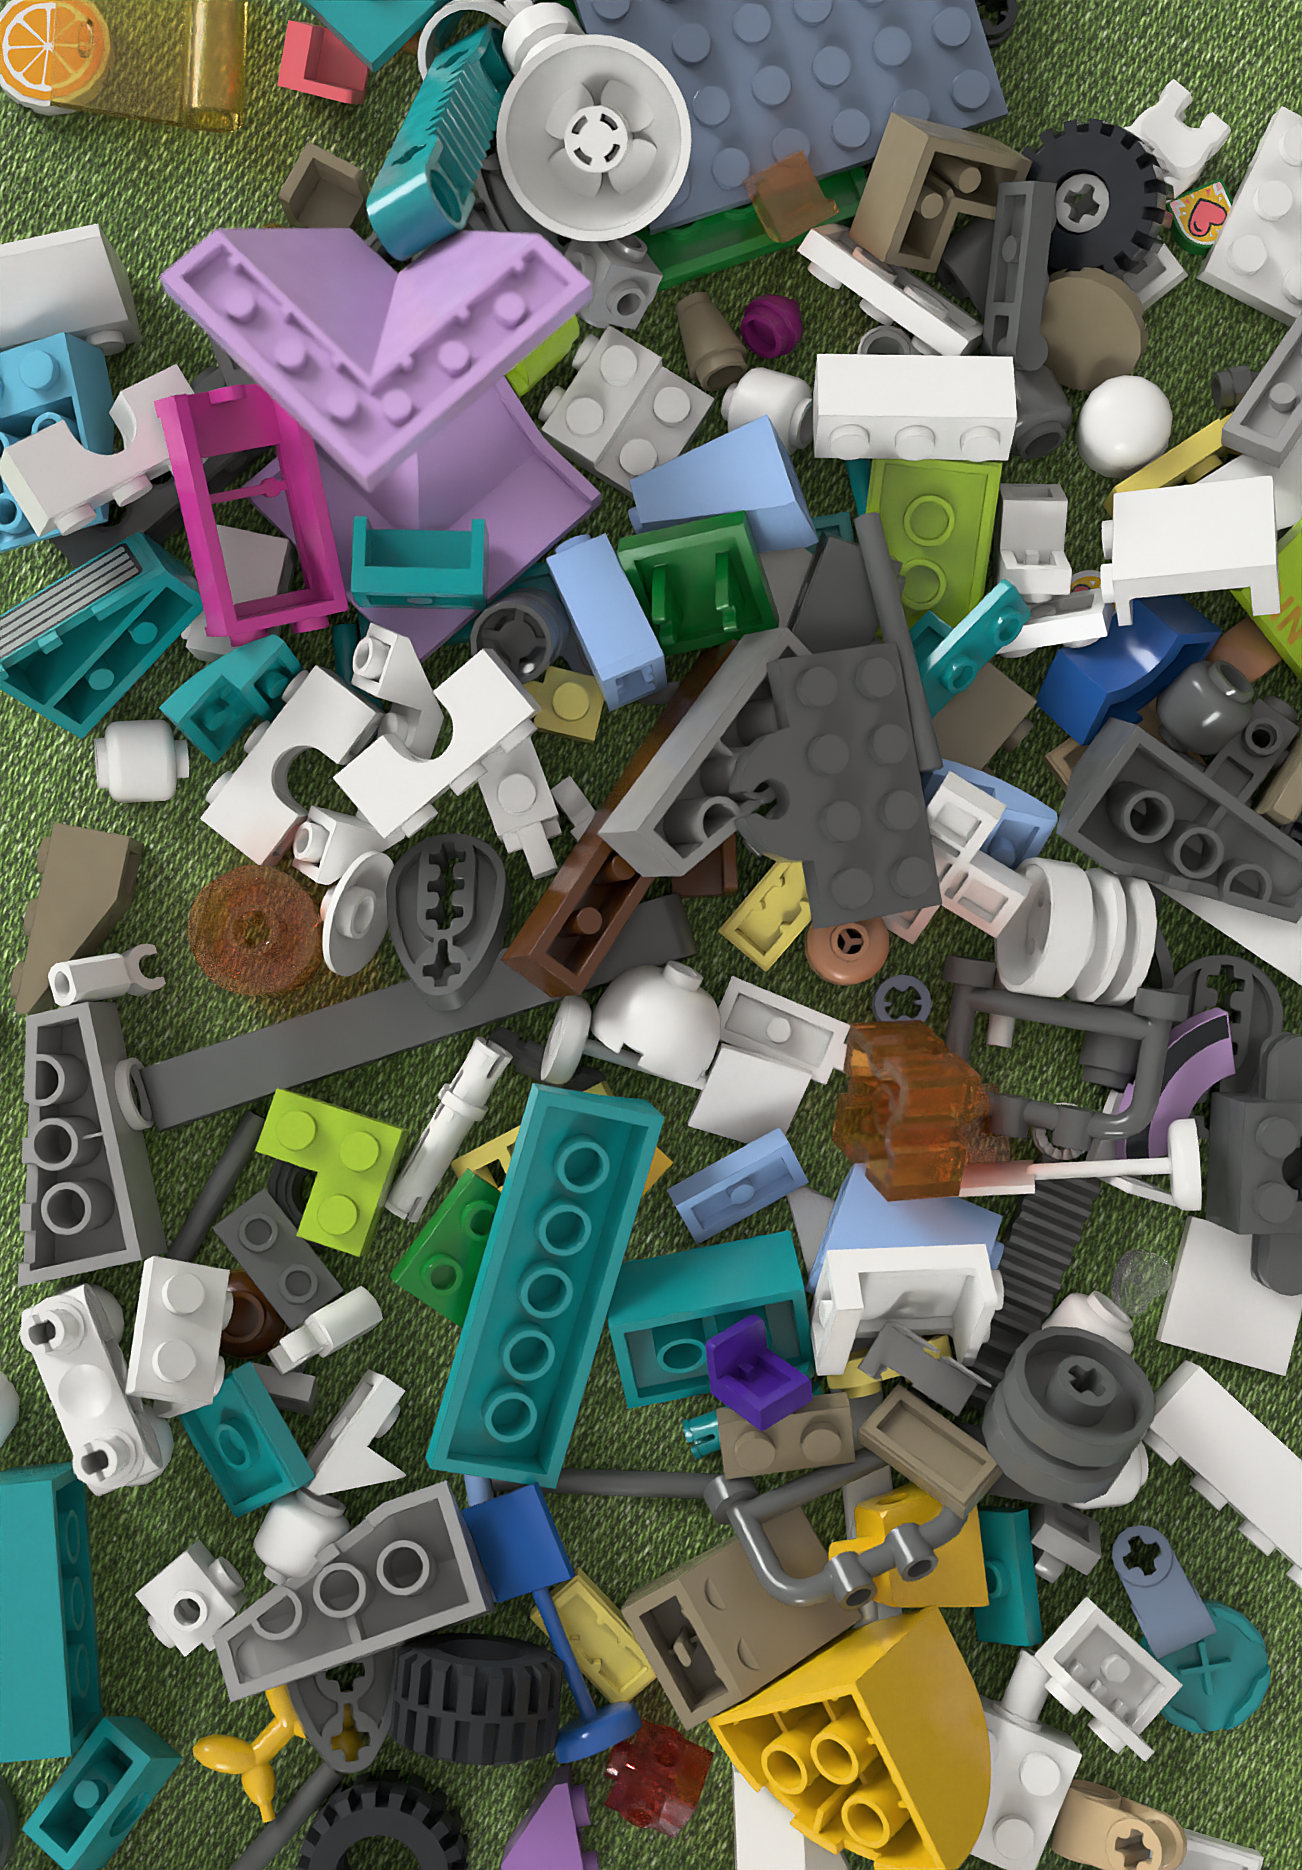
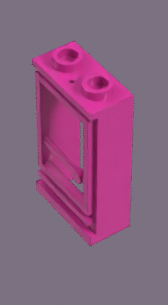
M258 383L233 385L187 395V393L173 395L154 401L157 418H161L206 618V636L229 637L231 647H238L269 636L267 628L288 623L290 624L292 634L326 628L330 626L327 615L349 610L313 437ZM275 445L282 481H278L275 478H266L261 481L260 485L209 494L201 458ZM285 490L306 589L233 604L211 504L257 495L272 498L278 496L280 491Z

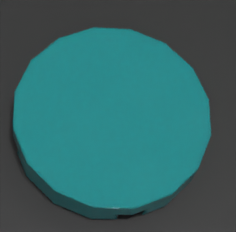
M1201 1598L1217 1629V1633L1159 1660L1154 1655L1144 1634L1139 1643L1142 1648L1183 1685L1162 1708L1160 1713L1168 1722L1191 1733H1208L1207 1731H1217L1222 1728L1226 1731L1242 1725L1260 1707L1270 1684V1666L1267 1664L1266 1646L1261 1633L1240 1611L1216 1599Z

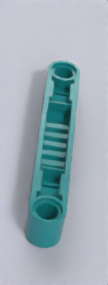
M492 21L436 54L368 195L366 207L373 230L388 253L396 260L405 261L460 231L466 225L475 202V194L472 191L475 187L473 181L479 177L477 171L483 167L481 161L487 157L485 151L490 148L489 141L494 138L492 132L497 129L496 123L498 122L503 98L514 79L505 61L502 49L504 31Z

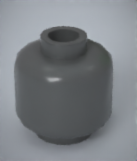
M1042 365L1033 371L1013 368L1017 421L1009 455L1020 456L1025 460L1041 458L1057 449L1064 442L1066 431L1073 418L1071 405L1054 372L1047 366Z
M1203 660L1194 661L1156 699L1157 714L1162 722L1158 727L1159 733L1170 747L1180 753H1187L1190 750L1200 755H1215L1253 718L1254 711L1251 698L1254 696V689L1247 678L1236 667L1224 660H1217L1215 663Z

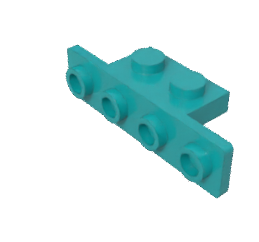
M1001 580L955 629L928 610L909 630L931 719L956 694L964 691L972 684L977 672L1002 647L1013 642L1020 634L1023 625L1030 619L1031 612L1017 588L1008 580Z

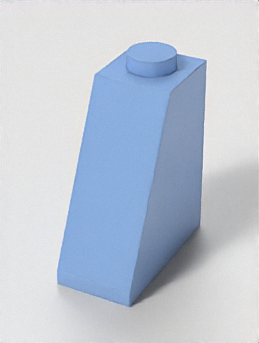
M767 414L629 480L636 506L629 509L628 514L636 534L745 510L759 553L804 548L819 542L790 454Z
M604 533L592 539L590 535L584 534L561 543L555 549L556 554L547 557L546 561L551 578L609 712L667 688L663 652L606 534Z
M858 1155L841 1184L804 1289L806 1292L815 1295L827 1250L986 1244L991 1270H995L999 1265L1004 1250V1244L996 1241L1003 1216L959 1197L935 1198V1187Z

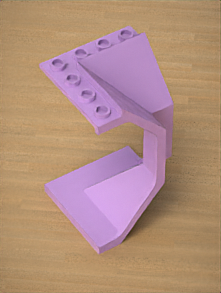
M351 228L216 229L159 276L165 292L313 437L347 600L369 622L381 625L408 637L420 664L481 610L359 607L351 593L354 516H367L373 529L471 531L472 519H485L489 532L488 605L601 504V493L543 437L504 377L507 372L592 300V283L540 234L460 230L430 246L398 274ZM278 457L243 485L242 488L260 485L261 481L266 478H275L278 481H282ZM285 490L280 491L278 496L267 498L263 495L246 497L297 549Z

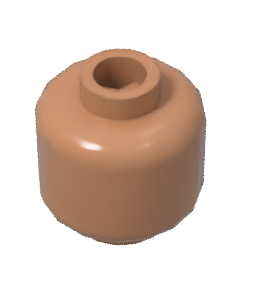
M881 917L813 929L811 921L804 937V952L810 968L822 980L837 986H854L872 978L884 966L890 951L889 932ZM845 930L854 931L859 938L851 939ZM838 936L844 941L841 950L837 943ZM861 945L857 953L848 954L851 946Z

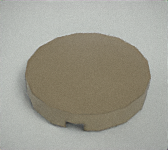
M1083 267L1080 271L1065 272L1067 269L1054 272L1049 276L1048 292L1043 300L1040 333L1048 343V356L1043 365L1054 372L1059 383L1070 389L1093 391L1108 379L1130 375L1140 362L1149 342L1148 328L1145 331V323L1142 319L1145 311L1139 297L1121 279L1099 268Z

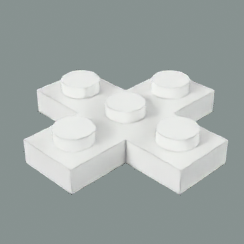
M949 771L926 806L942 906L994 938H997L1025 900L1033 882L979 850L1000 820L1007 805ZM940 905L882 916L881 918L884 920L888 930L914 944Z

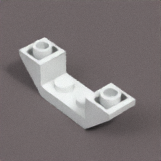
M370 622L367 635L359 642L353 656L354 675L351 684L378 698L393 702L390 712L384 716L380 723L377 739L382 735L395 733L412 753L419 757L430 759L444 715L410 639L381 625ZM311 805L306 822L300 825L294 838L293 853L295 857L292 866L315 882L329 885L341 878L359 856L369 851L383 852L404 839L405 834L400 830L397 834L384 839L359 808L356 816Z

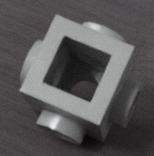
M633 234L608 241L591 242L572 239L564 258L592 283V300L576 313L582 320L598 328H607L611 324L636 330L648 305L654 300L658 285L663 277V274L646 253L648 248L641 239Z

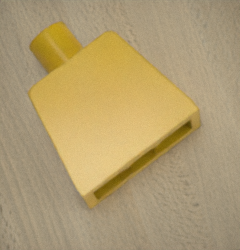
M913 1482L862 1501L854 1509L857 1538L831 1543L828 1558L830 1560L836 1555L847 1551H855L858 1554L884 1543L888 1533L902 1524L917 1523L920 1526L934 1519L941 1512L943 1504ZM977 1505L968 1514V1519L960 1533L945 1545L933 1550L938 1558V1564L929 1575L922 1579L908 1582L904 1581L897 1568H894L872 1579L877 1587V1593L872 1601L899 1608L930 1607L934 1605L938 1607H982L989 1605Z

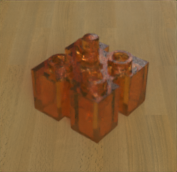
M921 1020L851 1023L843 1071L850 1077L847 1093H839L832 1141L853 1164L867 1163L865 1177L887 1202L959 1196L963 1172L970 1162L971 1155L969 1140L962 1131V1128L965 1125H973L974 1117L987 1116L991 1107L988 1094L982 1091V1076L957 1053H949L944 1041Z

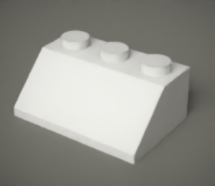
M98 223L0 245V353L61 332H66L103 349L104 356L123 351L126 348V344L142 341L127 269Z

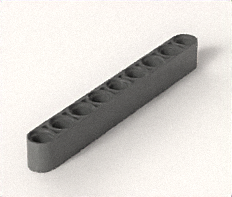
M680 893L662 896L637 905L581 994L608 986L614 978L627 969L642 965L665 967L668 961L680 962L700 954ZM507 947L500 950L489 975L468 1003L458 1009L440 1011L431 1008L411 981L407 980L142 1068L139 1070L157 1130L162 1132L274 1096L277 1088L293 1090L562 1001L564 997L551 998L502 962L501 959L509 948ZM452 966L446 967L443 970L442 978L435 980L437 987L447 986L449 976L455 975Z

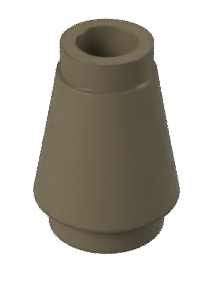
M696 292L680 300L675 307V312L678 317L690 378L698 381L705 391H718L729 387L732 383L738 382L747 372L748 367L745 359L748 352L716 305L711 301L709 294L706 292Z

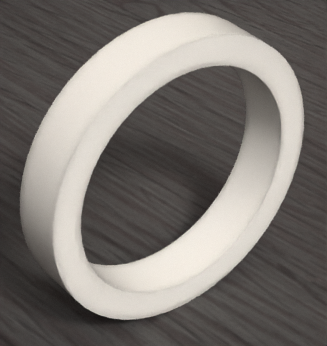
M129 1058L119 1061L116 1066L115 1089L119 1107L126 1122L133 1130L139 1131L152 1127L155 1120L139 1070L144 1068V1066L138 1059ZM130 1072L139 1092L141 1115L132 1098L129 1082Z

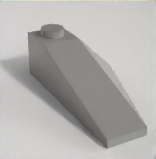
M443 1481L382 1503L368 1514L364 1521L337 1542H332L315 1555L318 1561L308 1575L290 1577L281 1585L275 1586L212 1635L230 1702L250 1697L496 1612L478 1551L448 1481Z

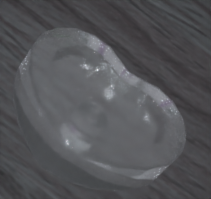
M1136 1249L1126 1252L1120 1258L1113 1275L1111 1288L1113 1303L1128 1315L1137 1316L1142 1314L1153 1298L1163 1295L1169 1289L1172 1282L1170 1264L1165 1258L1149 1250Z

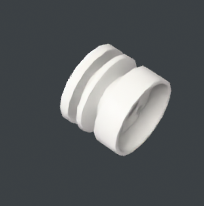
M1039 857L1025 859L1014 871L1033 882L1025 900L997 938H994L995 962H997L996 968L1001 983L1010 992L1043 997H1061L1065 993L1072 1001L1094 1002L1097 1005L1123 1006L1136 995L1137 988L1142 985L1146 978L1154 953L1157 919L1155 899L1148 882L1133 876L1129 877L1115 872L1112 873L1100 867L1084 871L1075 863Z

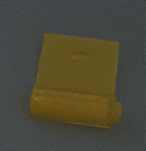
M55 0L50 106L205 132L224 133L238 130L243 126L249 0ZM87 24H89V25L91 26V28H92V46H91V32H90V30L87 28Z

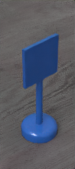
M539 1483L530 1484L463 1509L462 1514L497 1602L500 1603L532 1592L558 1658L563 1660V1673L581 1716L568 1722L558 1730L556 1747L553 1750L557 1762L568 1763L589 1757L608 1749L636 1733L642 1727V1720L633 1704L620 1701L597 1709L595 1708L547 1588L548 1586L573 1578L575 1573Z

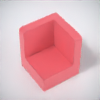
M288 20L277 86L347 104H364L370 69L328 28L306 22Z

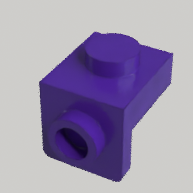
M749 1315L706 1342L705 1349L711 1394L761 1432L813 1400L811 1379L768 1349L765 1321L757 1315Z

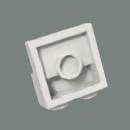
M609 325L600 339L590 334L583 341L572 363V367L579 372L567 390L556 386L550 392L540 409L538 418L545 422L541 429L543 437L562 456L634 500L629 480L683 455L712 411L715 398L663 367L662 357Z

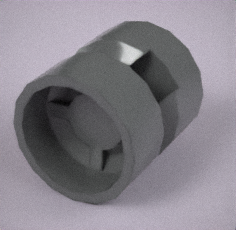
M535 587L518 588L486 608L474 622L470 635L471 654L474 657L482 649H493L518 680L525 684L539 677L566 649L570 636L569 617L562 603L551 593Z

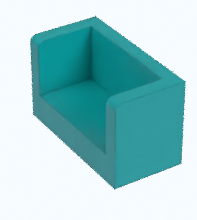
M354 516L351 593L359 607L485 610L487 608L489 532L485 519H472L471 531L373 529L367 516Z

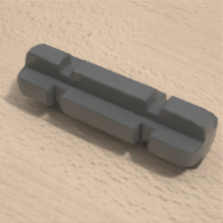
M496 1027L489 1038L490 1041L498 1044L513 1056L510 1063L516 1066L515 1071L548 1086L584 1092L603 1081H607V1077L603 1072L585 1064L583 1068L577 1066L575 1073L566 1083L552 1084L542 1081L541 1066L545 1046L530 1039L525 1043L520 1040L521 1035L503 1027Z

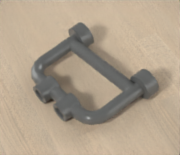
M946 954L942 980L954 983L942 1058V1081L949 1097L958 1106L978 1116L990 1118L989 1132L1007 1137L1027 1138L1030 1125L1054 1130L1052 1137L1053 1145L1074 1150L1090 1151L1093 1138L1124 1140L1139 1134L1152 1121L1159 1104L1172 1021L1186 1022L1190 995L1163 989L1138 987L1133 1012L995 989L993 984L997 962ZM976 1011L1141 1040L1130 1106L1119 1114H1105L1089 1108L1064 1104L1058 1105L1033 1100L1021 1095L994 1093L975 1088L967 1076V1064Z
M915 1388L906 1389L935 1410L925 1394ZM863 1447L855 1451L856 1462L819 1467L763 1494L759 1493L751 1476L725 1480L724 1473L713 1479L707 1485L703 1494L714 1520L721 1525H732L760 1584L772 1598L788 1606L807 1607L836 1597L840 1607L847 1611L861 1608L869 1603L877 1593V1587L872 1579L894 1568H897L902 1579L908 1582L916 1581L929 1575L938 1564V1558L933 1550L945 1545L956 1537L965 1525L968 1515L963 1520L943 1505L941 1512L934 1519L920 1526L917 1523L902 1524L888 1533L884 1543L860 1554L855 1551L840 1553L826 1563L822 1572L809 1578L796 1579L785 1573L761 1524L889 1465L868 1448Z

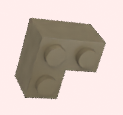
M891 112L848 237L883 263L935 274L957 213L961 212L995 220L999 182L1025 181L1032 160L994 137Z

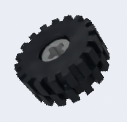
M1090 118V123H1084L1078 119L1063 122L1065 130L1059 132L1052 128L1047 129L1038 135L1043 143L1042 146L1035 149L1027 145L1021 153L1032 160L1025 181L1057 183L1054 203L1057 216L1050 238L1047 265L1048 276L1067 269L1065 272L1080 271L1083 267L1099 268L1124 282V274L1128 272L1138 274L1148 266L1143 260L1148 252L1158 254L1164 244V241L1157 238L1161 226L1171 228L1174 214L1165 211L1166 201L1175 199L1173 185L1165 182L1163 175L1169 173L1163 159L1156 157L1152 153L1155 149L1146 140L1118 125L1115 126L1104 120ZM1091 187H1094L1092 199L1100 204L1098 212L1095 216L1084 214L1078 222L1076 220L1078 209L1071 205L1072 202L1074 203L1073 197L1078 194L1086 195Z

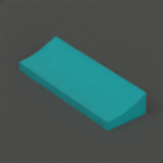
M537 1083L532 1084L426 1454V1460L430 1469L527 1485L538 1482L540 1487L556 1489L665 1118L647 1099L606 1096Z

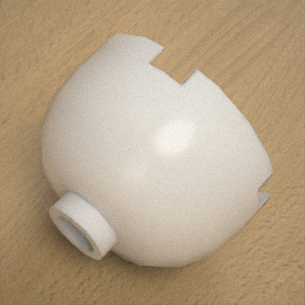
M668 961L665 969L653 965H642L627 969L614 978L602 994L591 1015L590 1029L604 1045L619 1054L624 1043L641 1054L638 1066L673 1080L692 1083L697 1082L700 1075L703 1078L713 1060L721 1036V1014L712 996L700 987L703 977L697 971L682 963Z

